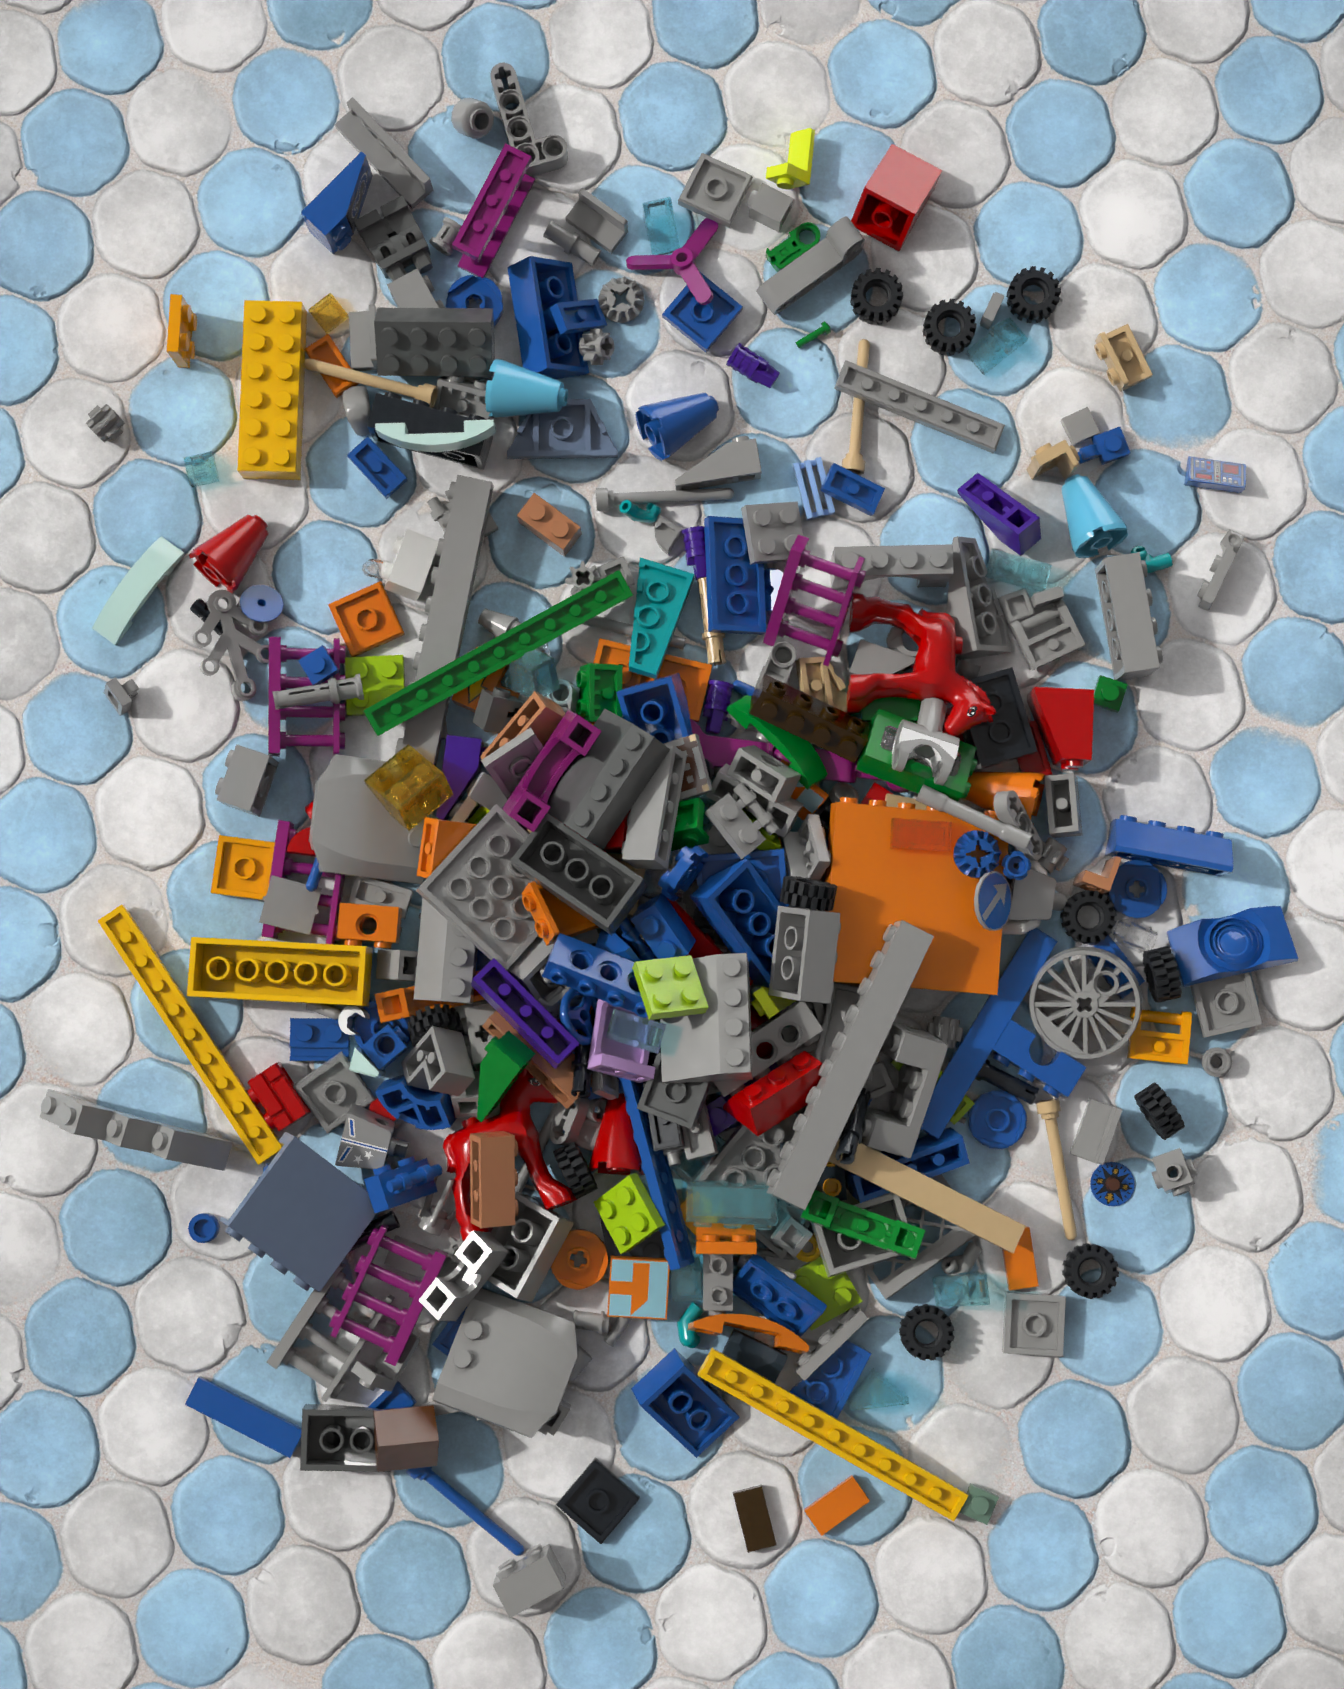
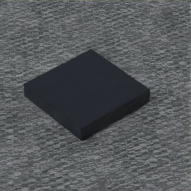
M594 1458L556 1505L597 1542L602 1544L637 1503L640 1496L597 1458Z

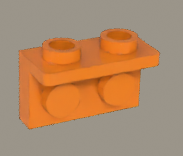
M697 1221L696 1254H757L755 1222Z

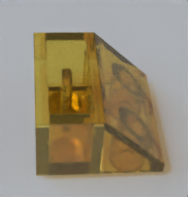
M409 744L364 780L367 787L389 814L408 831L453 795L444 773Z

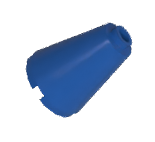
M699 393L643 405L638 408L639 411L636 412L635 416L642 439L648 438L652 444L648 448L656 459L662 461L673 455L717 418L719 407L713 396H709L707 393Z

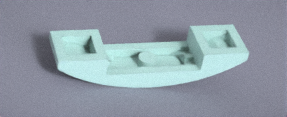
M465 420L464 432L408 434L405 423H376L375 430L380 438L399 447L415 451L444 452L477 444L495 434L496 426L494 420Z
M162 536L157 539L116 587L92 629L117 646L132 626L133 622L131 620L164 576L171 574L185 553Z

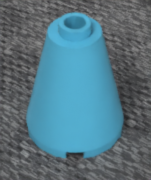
M495 359L489 371L494 372V377L492 381L487 380L485 395L486 411L491 412L488 415L489 417L499 418L559 412L562 406L567 405L568 389L564 388L563 382L502 359Z
M1079 474L1067 478L1061 491L1072 550L1076 557H1094L1099 555L1098 549L1107 546L1109 551L1123 542L1128 536L1126 524L1090 479Z

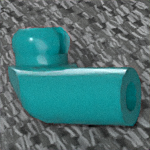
M630 500L622 501L619 506L620 512L631 520L652 524L659 519L658 515L662 511L659 506L653 503H649L646 510H643Z
M1135 546L1131 550V553L1140 552L1141 560L1146 562L1147 573L1173 566L1169 553L1152 557L1145 551L1143 546Z
M694 1302L690 1304L677 1322L679 1341L683 1346L695 1348L699 1345L700 1336L695 1331L687 1330L688 1324L697 1321L704 1312Z

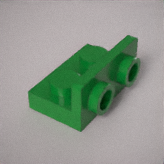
M588 663L580 666V670L576 675V685L580 688L579 700L576 704L577 715L588 722H596L603 710L607 709L622 718V711L616 692L622 689L623 665Z
M700 797L679 802L671 851L682 849L685 846L693 848L694 846L709 843V836L703 830L705 803Z

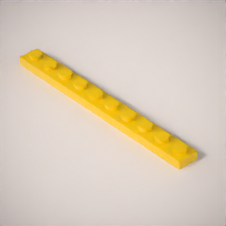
M120 905L99 919L98 923L257 1164L260 1165L278 1153L283 1145L278 1142L277 1135L265 1121L263 1114L249 1096L244 1085L125 905Z
M711 1348L697 1373L699 1377L953 1522L969 1496L966 1492L714 1348Z

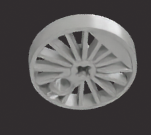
M1095 947L1070 948L1051 957L1038 971L1030 989V1014L1041 1038L1056 1051H1062L1073 1058H1098L1120 1048L1134 1033L1142 1011L1141 989L1130 967L1116 955ZM1081 955V985L1069 960L1071 956ZM1087 955L1100 957L1094 974L1088 979ZM1063 960L1074 987L1052 967L1054 964ZM1106 960L1117 966L1115 969L1103 968ZM1047 971L1068 992L1040 982V979ZM1122 971L1129 982L1119 985V973ZM1102 975H1109L1113 978L1115 984L1110 989H1103L1098 984V978ZM1039 988L1066 1000H1035L1036 990ZM1133 988L1135 1000H1107L1110 996ZM1080 997L1084 1000L1088 997L1091 998V1008L1088 1006L1081 1008L1079 1006ZM1040 1007L1066 1008L1047 1015ZM1105 1007H1136L1134 1019ZM1069 1014L1059 1025L1053 1021L1056 1018ZM1102 1014L1130 1025L1129 1029L1123 1035ZM1076 1018L1068 1035L1063 1029ZM1096 1019L1118 1039L1117 1042L1107 1046ZM1081 1021H1083V1049L1074 1041ZM1089 1021L1102 1048L1100 1050L1089 1051Z

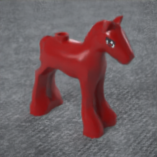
M861 593L853 594L850 607L849 633L859 632L873 624H888L907 633L919 646L915 657L913 672L904 674H850L847 690V713H859L867 705L879 698L901 697L923 701L926 698H938L953 704V708L943 725L946 734L956 737L982 722H993L991 715H995L996 710L990 705L991 702L986 692L955 671V654L962 653L963 639L956 636V623L951 615L929 612L923 608L919 613H916L909 604L890 602L877 596L866 597Z
M524 1069L500 1102L499 1115L485 1119L482 1122H479L477 1117L466 1119L461 1122L463 1128L455 1131L453 1134H449L443 1142V1150L447 1157L446 1172L456 1173L452 1191L455 1198L456 1219L461 1227L460 1233L463 1241L466 1240L472 1231L491 1233L493 1227L480 1228L471 1223V1133L505 1131L515 1135L518 1144V1154L524 1161L532 1183L542 1198L546 1210L559 1208L577 1200L569 1187L554 1179L549 1173L543 1159L539 1133L530 1115V1106L533 1102L557 1104L559 1101L526 1069Z

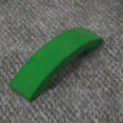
M746 695L727 707L726 711L746 730L754 726L791 762L789 767L801 774L799 782L807 790L826 778L828 773L810 742L749 714L751 696Z
M814 1190L806 1209L803 1210L801 1218L826 1229L912 1259H916L926 1231L899 1220L895 1221L840 1201L839 1198Z

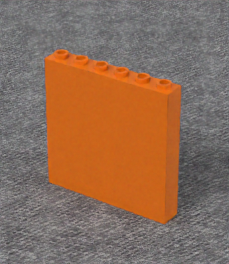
M840 797V802L831 803L827 848L831 853V863L826 868L825 882L837 886L834 907L829 912L841 913V930L838 934L837 962L835 964L833 982L860 984L865 977L868 978L873 969L870 967L871 960L878 950L881 952L886 942L883 940V935L890 924L894 925L896 921L903 920L934 936L910 988L997 995L1002 928L996 931H989L979 923L975 913L974 896L980 878H973L963 874L956 866L953 857L954 846L963 834L973 830H984L929 806L926 807V810L915 809L916 804L898 803V807L886 806L887 801L869 800V805L857 804L858 799L850 797ZM984 811L985 815L999 821L995 811ZM989 833L998 841L997 844L1001 851L999 865L993 871L1003 874L1002 860L1008 855L1009 843ZM976 845L974 851L966 853V856L976 857L978 863L980 862V857L988 855V852L981 851L978 845Z

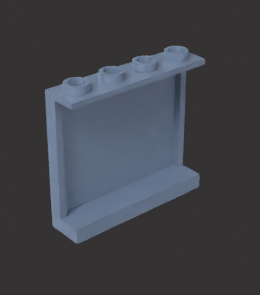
M285 1132L278 1141L283 1147L229 1220L222 1217L220 1221L228 1226L225 1232L239 1242L242 1238L249 1241L251 1244L248 1249L260 1258H263L265 1254L272 1258L273 1262L270 1265L285 1275L290 1271L296 1277L293 1282L308 1291L312 1287L320 1293L377 1213H374L368 1192L297 1137Z

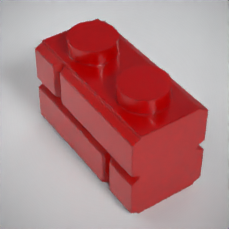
M281 1062L273 1064L247 1082L251 1087L247 1090L249 1096L256 1105L262 1104L266 1111L263 1117L272 1130L277 1128L278 1131H283L311 1113L308 1106L294 1089V1082Z

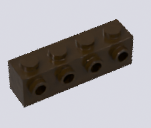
M764 674L751 696L749 714L855 763L868 742L869 723Z

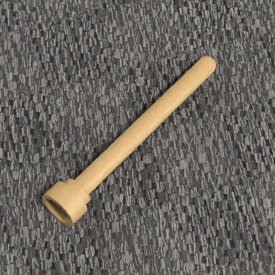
M862 339L858 344L857 365L868 369L870 343L867 339ZM854 397L849 453L842 459V467L857 475H862L865 471V460H863L860 450L865 401Z
M311 358L306 359L304 362L307 370L422 400L429 403L431 408L434 407L437 400L438 386L425 383L424 385L419 384L416 387Z
M1059 1098L1037 1101V1113L1041 1114L1042 1119H1045L1065 1237L1068 1240H1074L1077 1237L1057 1124L1058 1111H1061Z

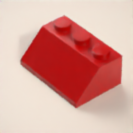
M803 1051L732 1096L723 1105V1108L754 1134L760 1136L808 1105L806 1097L813 1086L817 1087L822 1077L819 1075V1070L823 1063L808 1052Z

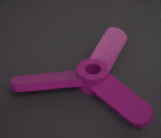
M705 218L684 246L673 251L671 255H634L626 259V266L630 270L673 269L676 274L682 276L697 302L701 305H707L713 299V292L694 261L717 232L718 223Z

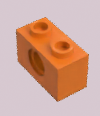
M340 903L337 938L345 940L344 945L362 946V941L374 942L375 948L391 949L392 943L399 944L402 908ZM368 918H373L377 923V928L374 933L367 935L362 929L363 922Z

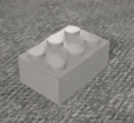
M778 906L768 995L797 1001L831 1004V996L834 991V969L837 962V941L841 930V913Z
M515 1191V1198L519 1207L518 1215L515 1216V1225L493 1227L491 1234L509 1253L487 1281L516 1299L532 1302L574 1222L551 1209L546 1210L542 1203L532 1197Z
M893 1193L854 1205L892 1220L908 1223L900 1197ZM811 1222L828 1278L902 1256L852 1239Z

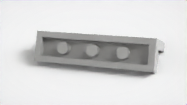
M352 97L346 102L349 112L335 124L336 129L359 153L362 151L366 155L368 163L400 196H404L407 204L412 209L415 208L433 191L430 178Z

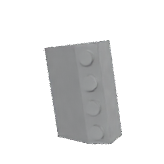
M747 953L716 954L693 958L709 1008L703 1014L660 1019L662 1084L753 1080L749 961Z

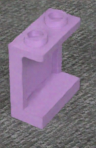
M598 999L587 1069L638 1083L654 1079L655 1067L648 1065L654 1020L642 1018L634 1012L621 1007L611 1006L606 1001Z

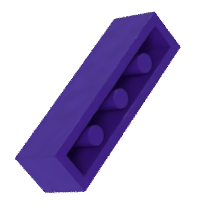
M495 958L472 979L471 986L555 1070L577 1049L579 1042Z

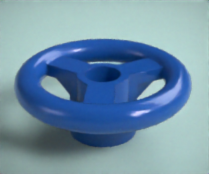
M571 988L564 994L561 1000L560 1022L580 1045H591L593 1026L590 1022L589 1009L592 1006L594 1014H596L598 998L583 995L578 990ZM577 995L583 996L582 1002L578 1006L569 1007L573 997ZM580 1029L587 1036L580 1035L576 1030Z

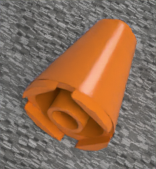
M974 771L967 780V782L971 783V787L965 799L987 811H995L993 804L995 794L997 792L1013 790L1017 793L1031 820L1032 815L1037 816L1044 790V784H1040L1039 781L1045 779V774Z

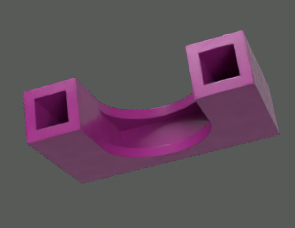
M568 710L502 809L508 816L534 832L551 808L547 804L548 798L564 771L579 754L583 756L587 754L602 731L576 713Z

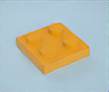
M170 294L167 353L177 367L190 368V359L195 357V343L191 339L192 331H196L197 316L193 313L191 306L188 305L182 295Z
M219 835L211 893L262 900L266 896L269 887L275 842Z

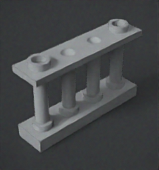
M342 1262L320 1293L315 1289L313 1290L266 1362L275 1369L281 1366L282 1363L285 1365L289 1363L327 1388L321 1398L325 1402L331 1396L337 1398L346 1384V1382L342 1381L343 1377L367 1342V1340L360 1338L352 1352L349 1353L313 1329V1324L309 1323L315 1312L319 1315L323 1313L332 1319L335 1311H340L328 1303L329 1299L326 1298V1295L331 1288L335 1290L339 1288L345 1291L348 1283H352L345 1278L346 1274L342 1272L346 1266ZM360 1288V1291H362V1292H364V1293H366V1294H369V1293H367L366 1291H364L363 1289ZM390 1294L384 1302L391 1305L395 1297ZM376 1312L368 1328L374 1330L380 1320L386 1322L389 1317ZM298 1338L302 1340L308 1339L344 1363L335 1378H332L296 1354L297 1350L293 1346Z

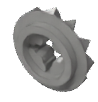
M625 276L617 279L612 278L603 285L599 294V304L604 316L609 320L625 323L635 319L641 313L644 306V295L636 281L629 280ZM627 292L626 300L629 302V305L620 303L615 307L616 297L614 294L621 296Z

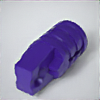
M741 343L736 346L726 363L727 366L740 372L747 379L758 382L768 388L773 386L780 374L762 356H758L757 353L752 352Z
M704 526L690 527L682 530L687 566H693L696 581L706 577Z
M709 680L707 697L705 699L706 704L704 705L702 716L707 717L705 732L719 734L722 721H728L726 709L731 703L730 699L734 684Z

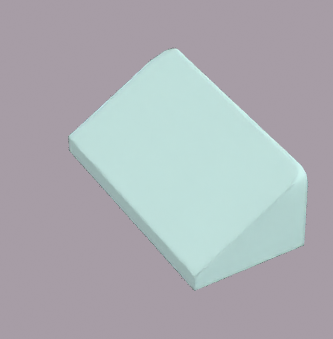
M361 1048L354 1049L349 1067L350 1071L376 1078L385 1076L386 1071L379 1070Z

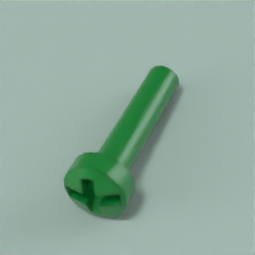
M825 321L822 322L820 328L795 342L797 347L804 346L824 333H831L830 326Z

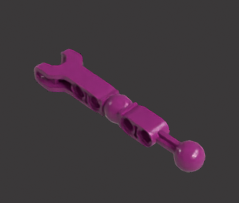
M690 719L693 734L699 736L704 758L708 759L713 767L722 768L725 764L731 765L739 748L753 745L777 760L781 761L783 759L788 764H791L775 746L773 747L772 743L706 735L702 732L700 726ZM814 748L828 773L823 780L856 783L857 777L884 781L856 770L859 756L855 763L825 749ZM885 781L887 786L893 791L899 793L909 792L907 789Z

